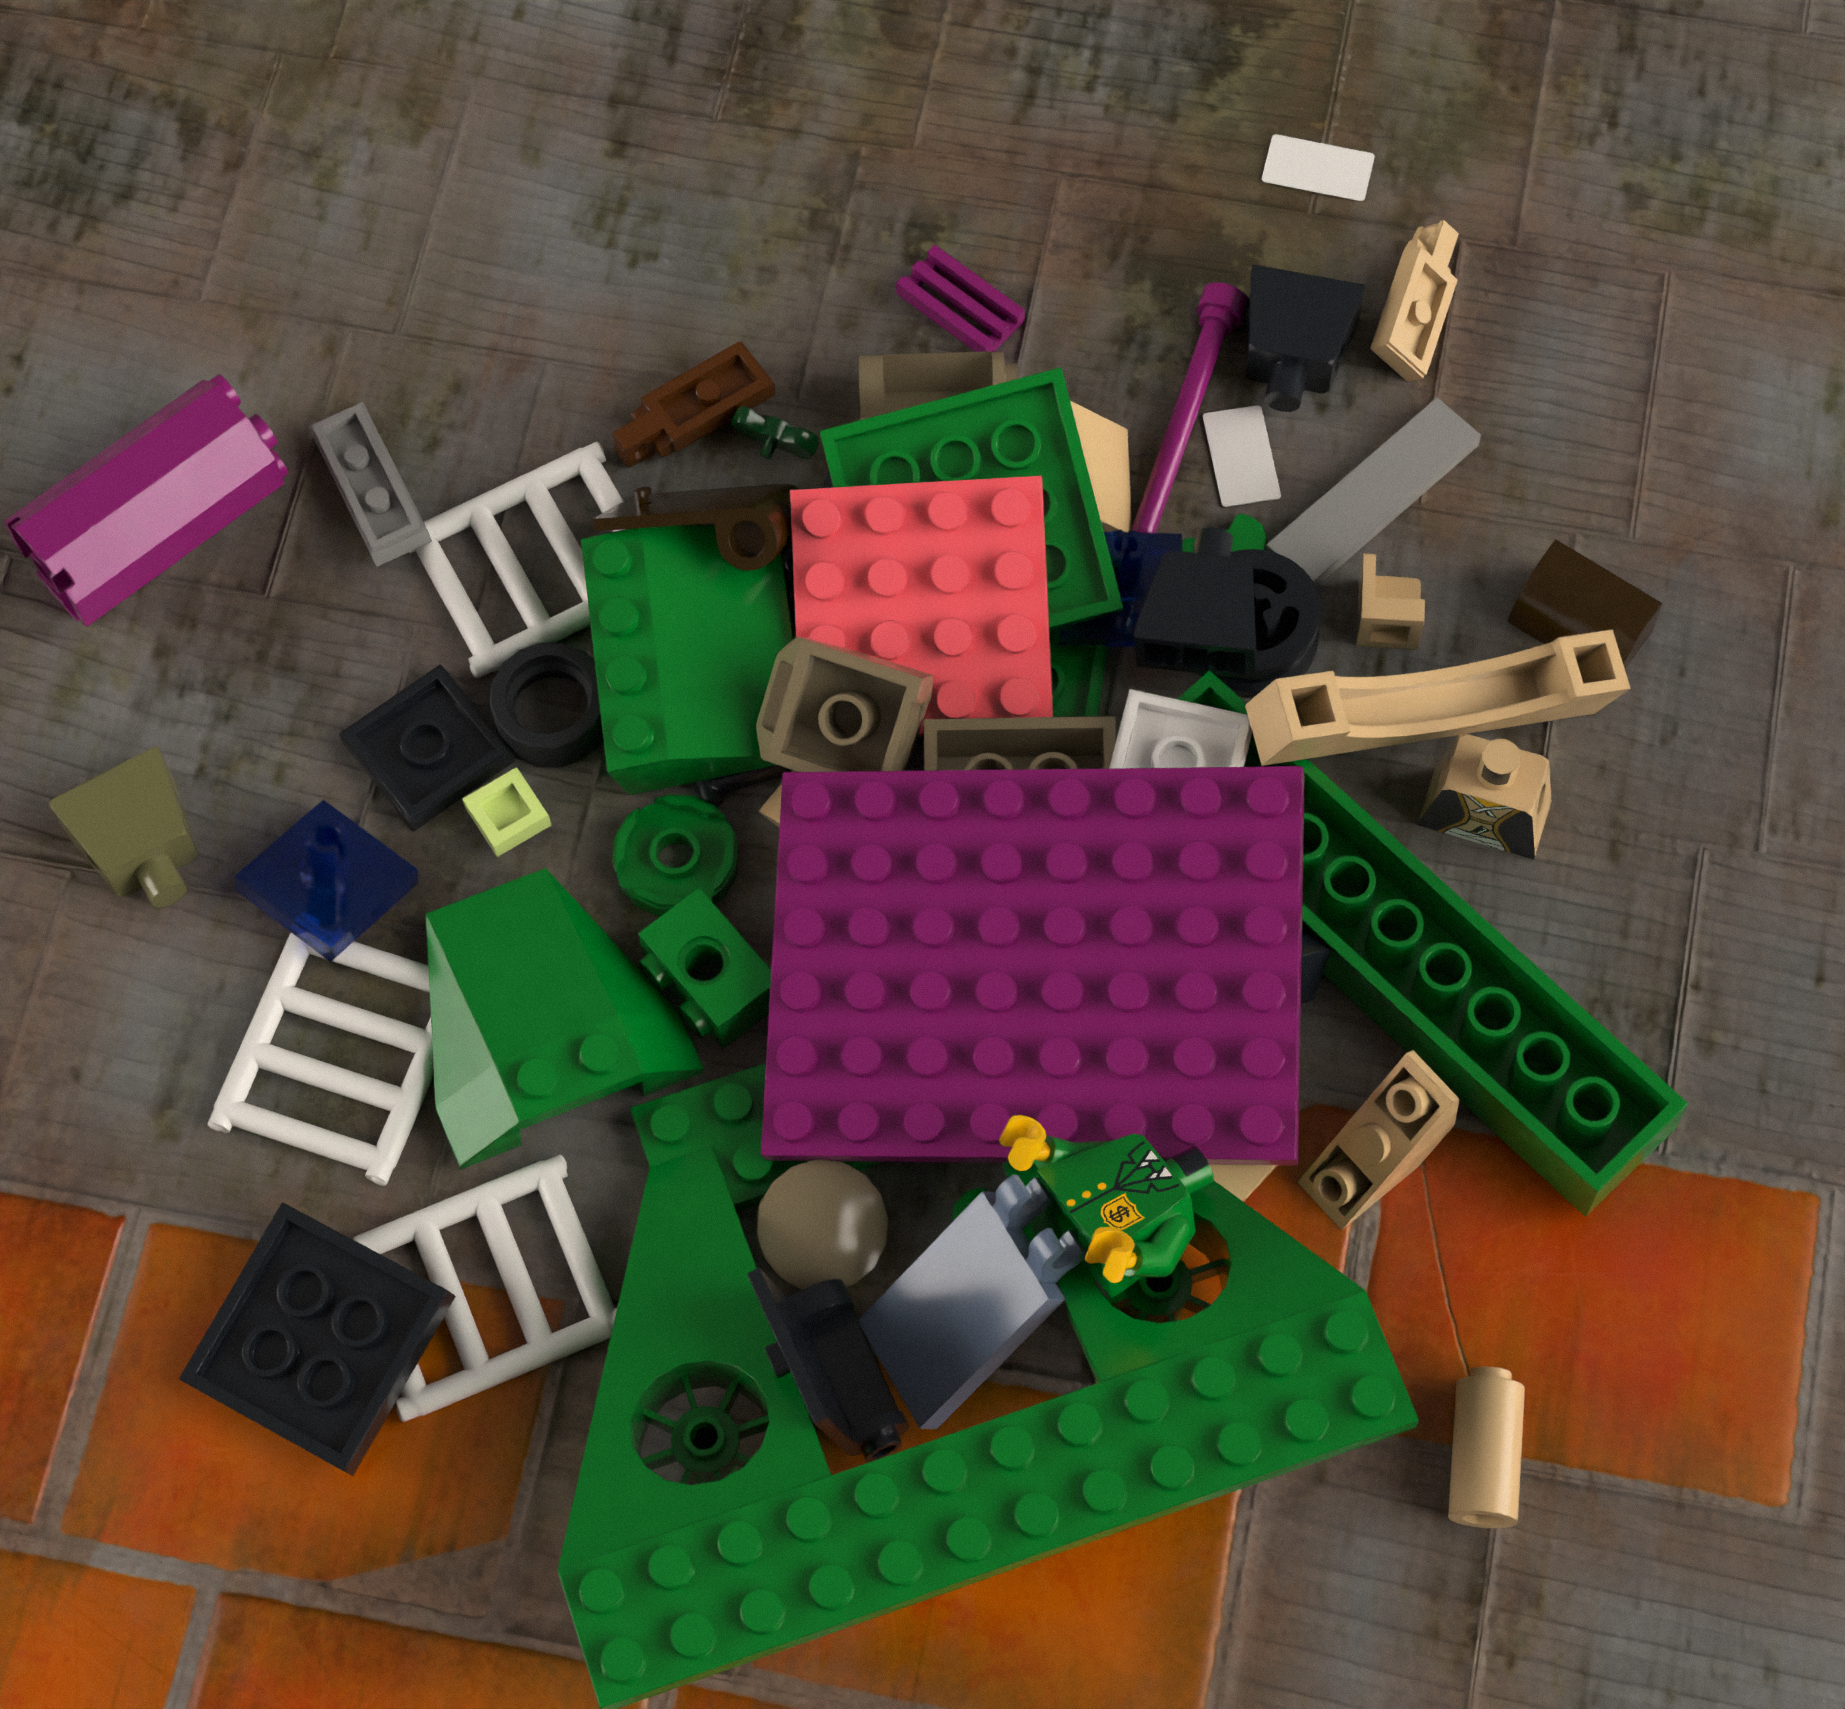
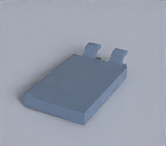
M1012 1175L1001 1183L996 1192L982 1191L858 1320L861 1329L919 1429H937L1066 1300L1056 1282L1066 1272L1079 1264L1087 1251L1075 1232L1068 1230L1058 1240L1053 1230L1046 1228L1035 1236L1031 1242L1028 1240L1022 1229L1033 1218L1046 1210L1053 1201L1051 1194L1042 1185L1038 1177L1033 1178L1025 1187L1018 1175Z

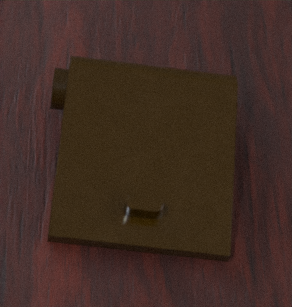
M772 484L651 493V487H641L633 491L634 496L593 518L594 531L715 523L717 545L723 558L735 568L746 571L757 570L792 547L790 490H799L800 488L790 484Z

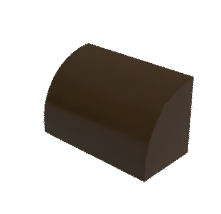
M1555 539L1524 585L1507 622L1543 644L1553 642L1558 637L1613 629L1621 659L1626 669L1652 633L1663 603Z

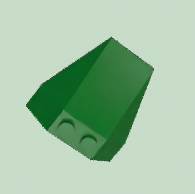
M546 868L426 913L436 1112L460 1170L521 1146L520 1130L637 1083L644 1097L704 1072L679 1012Z

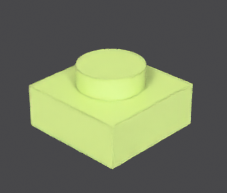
M517 767L462 798L465 809L497 857L552 826L548 813Z

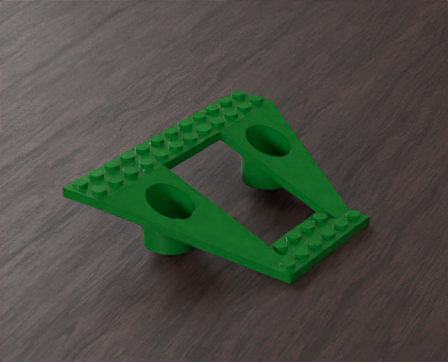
M766 1063L630 1108L649 1165V1171L557 1571L599 1708L618 1709L1416 1428L1419 1419L1366 1290L1217 1182L1213 1181L1190 1194L1196 1232L1189 1244L1203 1253L1210 1263L1188 1269L1184 1261L1180 1259L1173 1272L1167 1277H1141L1125 1289V1292L1113 1298L1104 1297L1096 1286L1094 1275L1083 1261L1066 1272L1056 1282V1285L1066 1299L1063 1302V1306L1097 1381L1096 1384L831 1475L808 1409L792 1374L789 1373L778 1378L764 1347L777 1340L747 1276V1273L757 1268L737 1212L757 1206L773 1181L790 1167L808 1162L767 1161L761 1156ZM840 1161L855 1168L858 1171L884 1163L873 1161ZM1001 1163L1007 1177L1018 1175L1025 1187L1033 1178L1038 1177L1037 1170L1040 1168L1036 1167L1034 1163L1025 1171L1014 1169L1010 1163ZM1044 1211L1028 1223L1033 1237L1046 1228L1052 1229L1058 1240L1062 1237V1234ZM1216 1275L1219 1276L1222 1292L1212 1304L1191 1295L1193 1283ZM1157 1287L1160 1292H1154L1150 1288ZM1129 1306L1131 1317L1118 1309ZM1183 1308L1196 1313L1188 1319L1178 1320ZM714 1386L727 1389L718 1408L711 1406L698 1407L692 1389ZM686 1392L691 1410L682 1414L677 1422L658 1414L665 1403ZM741 1393L760 1407L765 1416L736 1425L728 1414L738 1394ZM649 1424L671 1434L672 1448L642 1458L641 1448ZM766 1431L761 1448L752 1458L738 1452L741 1439ZM712 1440L714 1443L709 1449H699V1444L703 1441ZM677 1461L679 1465L686 1469L679 1483L665 1480L652 1471ZM737 1466L742 1467L740 1470L735 1472ZM694 1480H695L697 1483H699V1484H696V1485H692L693 1482H694Z

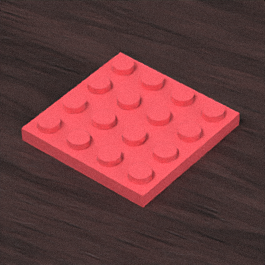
M1042 476L790 490L796 637L800 636L932 674V698L928 704L924 719L1053 717ZM924 720L918 737H924Z

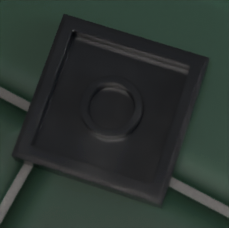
M441 664L339 733L343 745L413 832L515 761L513 751Z

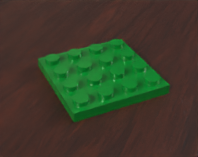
M1062 367L819 431L833 488L1042 476L1049 630L1124 612Z

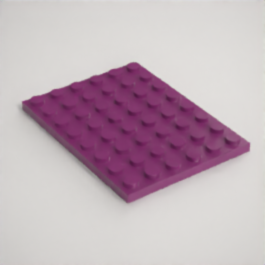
M1303 767L783 772L761 1156L767 1161H812L819 1159L873 1162L1009 1163L1008 1154L1012 1147L1002 1146L999 1138L1011 1117L1024 1115L1039 1122L1045 1129L1046 1135L1072 1142L1110 1141L1132 1133L1143 1135L1164 1161L1195 1146L1203 1153L1210 1165H1298L1304 834Z

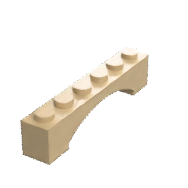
M1612 629L1558 637L1553 642L1512 654L1424 672L1376 677L1335 676L1333 670L1279 678L1271 682L1245 705L1260 762L1264 766L1595 714L1631 688Z

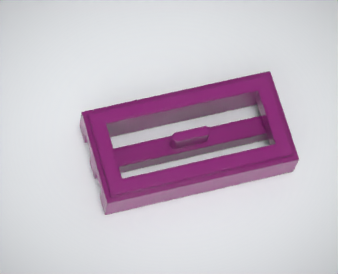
M935 244L927 251V259L924 262L918 260L911 267L912 274L908 278L903 275L896 282V294L975 352L995 351L1025 321V310ZM924 283L950 301L952 307L963 315L970 316L991 331L992 334L987 337L923 290L921 286Z

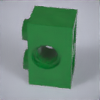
M700 888L696 889L638 933L644 956L638 961L641 969L659 991L663 992L670 987L683 1004L678 1007V1010L685 1022L698 1037L703 1038L709 1033L718 1045L724 1049L769 1015L771 969ZM703 964H714L722 969L718 976L708 981H699L690 976L695 968Z

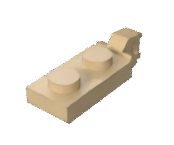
M1445 220L1426 227H1418L1413 239L1408 242L1403 250L1370 347L1375 354L1407 382L1422 379L1427 375L1458 281L1451 274V269L1448 265L1459 233Z

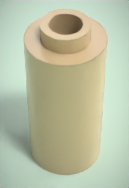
M1489 1366L1475 1367L1471 1369L1470 1377L1461 1378L1456 1382L1448 1518L1453 1522L1479 1528H1507L1518 1524L1525 1386L1512 1380V1373L1509 1370Z

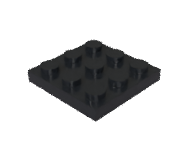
M282 1202L179 1377V1380L354 1476L456 1296L445 1288Z

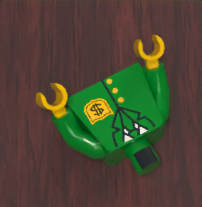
M1024 1115L1011 1117L999 1138L1002 1146L1012 1147L1008 1154V1160L1014 1169L1019 1171L1028 1170L1033 1162L1036 1167L1040 1168L1037 1170L1038 1179L1053 1198L1051 1204L1044 1210L1045 1214L1062 1236L1068 1230L1075 1232L1087 1251L1082 1260L1111 1298L1122 1293L1141 1277H1167L1173 1272L1196 1232L1190 1194L1214 1181L1212 1169L1206 1157L1197 1147L1193 1146L1164 1161L1143 1135L1132 1133L1110 1141L1072 1142L1046 1135L1045 1129L1039 1122Z

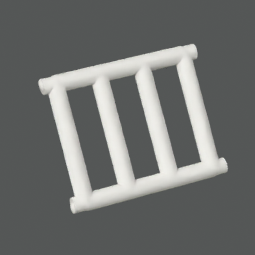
M596 441L583 448H578L424 521L432 542L408 553L411 554L416 551L473 656L468 658L471 673L475 678L498 671L506 660L521 649L542 642L556 643L591 626L582 549L548 490L581 475L602 513L622 503L623 500L602 465L606 458L604 449L599 442ZM523 501L528 503L583 601L553 617H550L494 518V515ZM469 527H472L528 627V629L494 644L439 544V541Z
M301 915L287 939L214 1104V1110L208 1121V1126L215 1131L229 1133L232 1126L367 1170L365 1174L367 1179L375 1184L385 1186L398 1163L434 1077L431 1017L426 1028L423 1029L297 988L295 985L309 954L430 993L428 965L319 930L320 923L308 916ZM284 1011L415 1053L401 1087L271 1045L270 1042ZM259 1068L390 1111L376 1146L245 1103Z
M561 1154L533 1163L361 1233L353 1238L356 1242L379 1254L415 1240L430 1281L456 1296L444 1318L464 1370L426 1385L417 1363L400 1393L402 1397L396 1400L397 1415L402 1422L429 1414L611 1338L617 1308L613 1305L563 1182V1178L568 1177L566 1171V1160ZM537 1190L540 1193L590 1317L553 1333L501 1206ZM476 1215L527 1342L525 1345L489 1359L439 1231Z

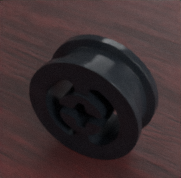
M1245 549L1231 552V557L1247 558L1253 562L1255 629L1262 628V650L1256 651L1257 676L1256 679L1215 676L1236 695L1256 696L1275 679L1304 675L1310 668L1319 645L1322 607L1317 587L1311 577L1297 563L1271 551ZM1282 633H1291L1286 640L1278 644L1279 636Z

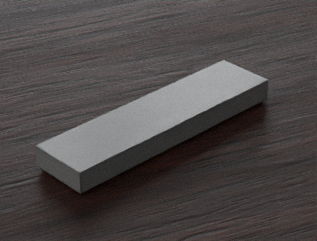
M1438 397L1435 398L1267 543L1266 551L1283 555L1297 563L1306 571L1317 587L1477 448L1481 434Z

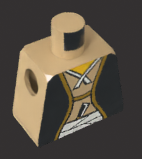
M1459 734L1435 766L1417 825L1534 860L1552 801L1549 760L1541 755L1521 750L1507 739H1494L1490 741L1470 734Z

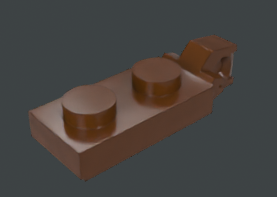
M738 341L641 397V406L631 413L632 421L612 432L614 450L627 468L652 457L656 452L660 458L668 456L672 452L676 453L730 422L741 405L752 409L775 395V383L743 342Z

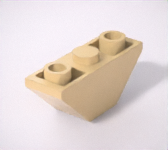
M1414 1050L1406 1053L1298 1180L1299 1185L1332 1221L1343 1230L1419 1167L1455 1125L1459 1098Z

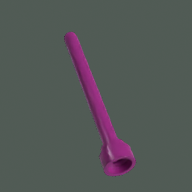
M1220 282L1209 283L1204 287L1196 310L1200 317L1199 325L1202 327V331L1132 526V536L1139 543H1148L1155 537L1224 337L1232 334L1234 329L1242 325L1248 308L1249 298L1243 291L1232 285Z

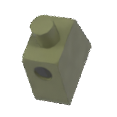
M157 745L48 801L68 837L118 897L127 896L143 888L152 906L162 908L174 904L185 895L187 887L177 869L194 861L198 856V851L175 780Z

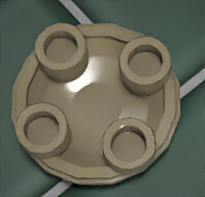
M815 1159L792 1166L771 1183L765 1196L761 1198L757 1205L756 1233L764 1259L781 1279L791 1283L800 1290L831 1279L843 1280L845 1287L854 1285L875 1267L886 1246L888 1216L882 1196L864 1173L844 1162Z

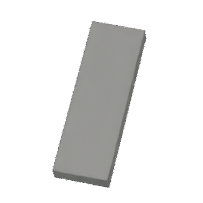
M363 402L308 426L376 567L432 542L429 532Z

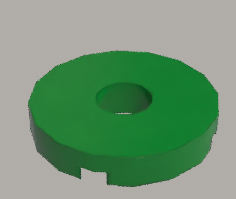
M669 794L654 799L653 804L646 805L641 810L638 807L626 816L614 837L612 862L620 888L636 907L660 917L698 888L705 893L714 905L723 899L738 875L740 852L732 826L726 821V817L715 805L695 796ZM678 843L690 847L694 852L691 860L679 868L664 866L658 859L661 851L668 845Z

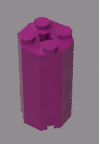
M221 374L216 375L209 381L201 380L3 521L12 540L26 559L30 556L39 570L36 574L45 587L77 622L81 621L85 627L95 622L285 484L283 478L289 472L281 458L272 449L278 444L273 432L257 414L247 418L238 407L241 401L237 393Z

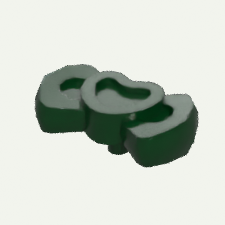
M744 405L737 409L731 420V425L736 431L747 438L764 443L760 455L769 460L772 458L776 448L792 453L802 459H811L819 445L818 436L804 428L793 427L777 417L769 415L760 416Z

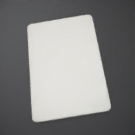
M1275 134L1271 139L1262 181L1363 201L1366 196L1375 155L1369 152Z
M1256 405L1204 413L1203 422L1222 506L1230 507L1280 499L1281 492L1261 406Z

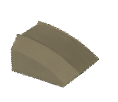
M797 636L777 653L757 719L756 732L761 758L797 772L909 771L924 716L932 698L933 675L878 657Z

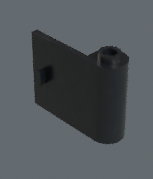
M760 1268L747 1273L777 1340L764 1347L778 1378L789 1373L792 1374L814 1424L845 1453L850 1456L863 1454L865 1461L868 1462L883 1458L899 1449L903 1444L900 1436L908 1430L909 1423L904 1412L899 1411L853 1312L854 1304L843 1280L831 1279L823 1281L787 1297Z

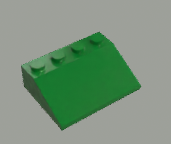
M676 525L625 529L581 539L606 766L610 776L630 796L776 766L777 764L761 758L756 723L777 653L795 638L784 553L757 570L746 571L735 568L723 558L719 551L715 525Z

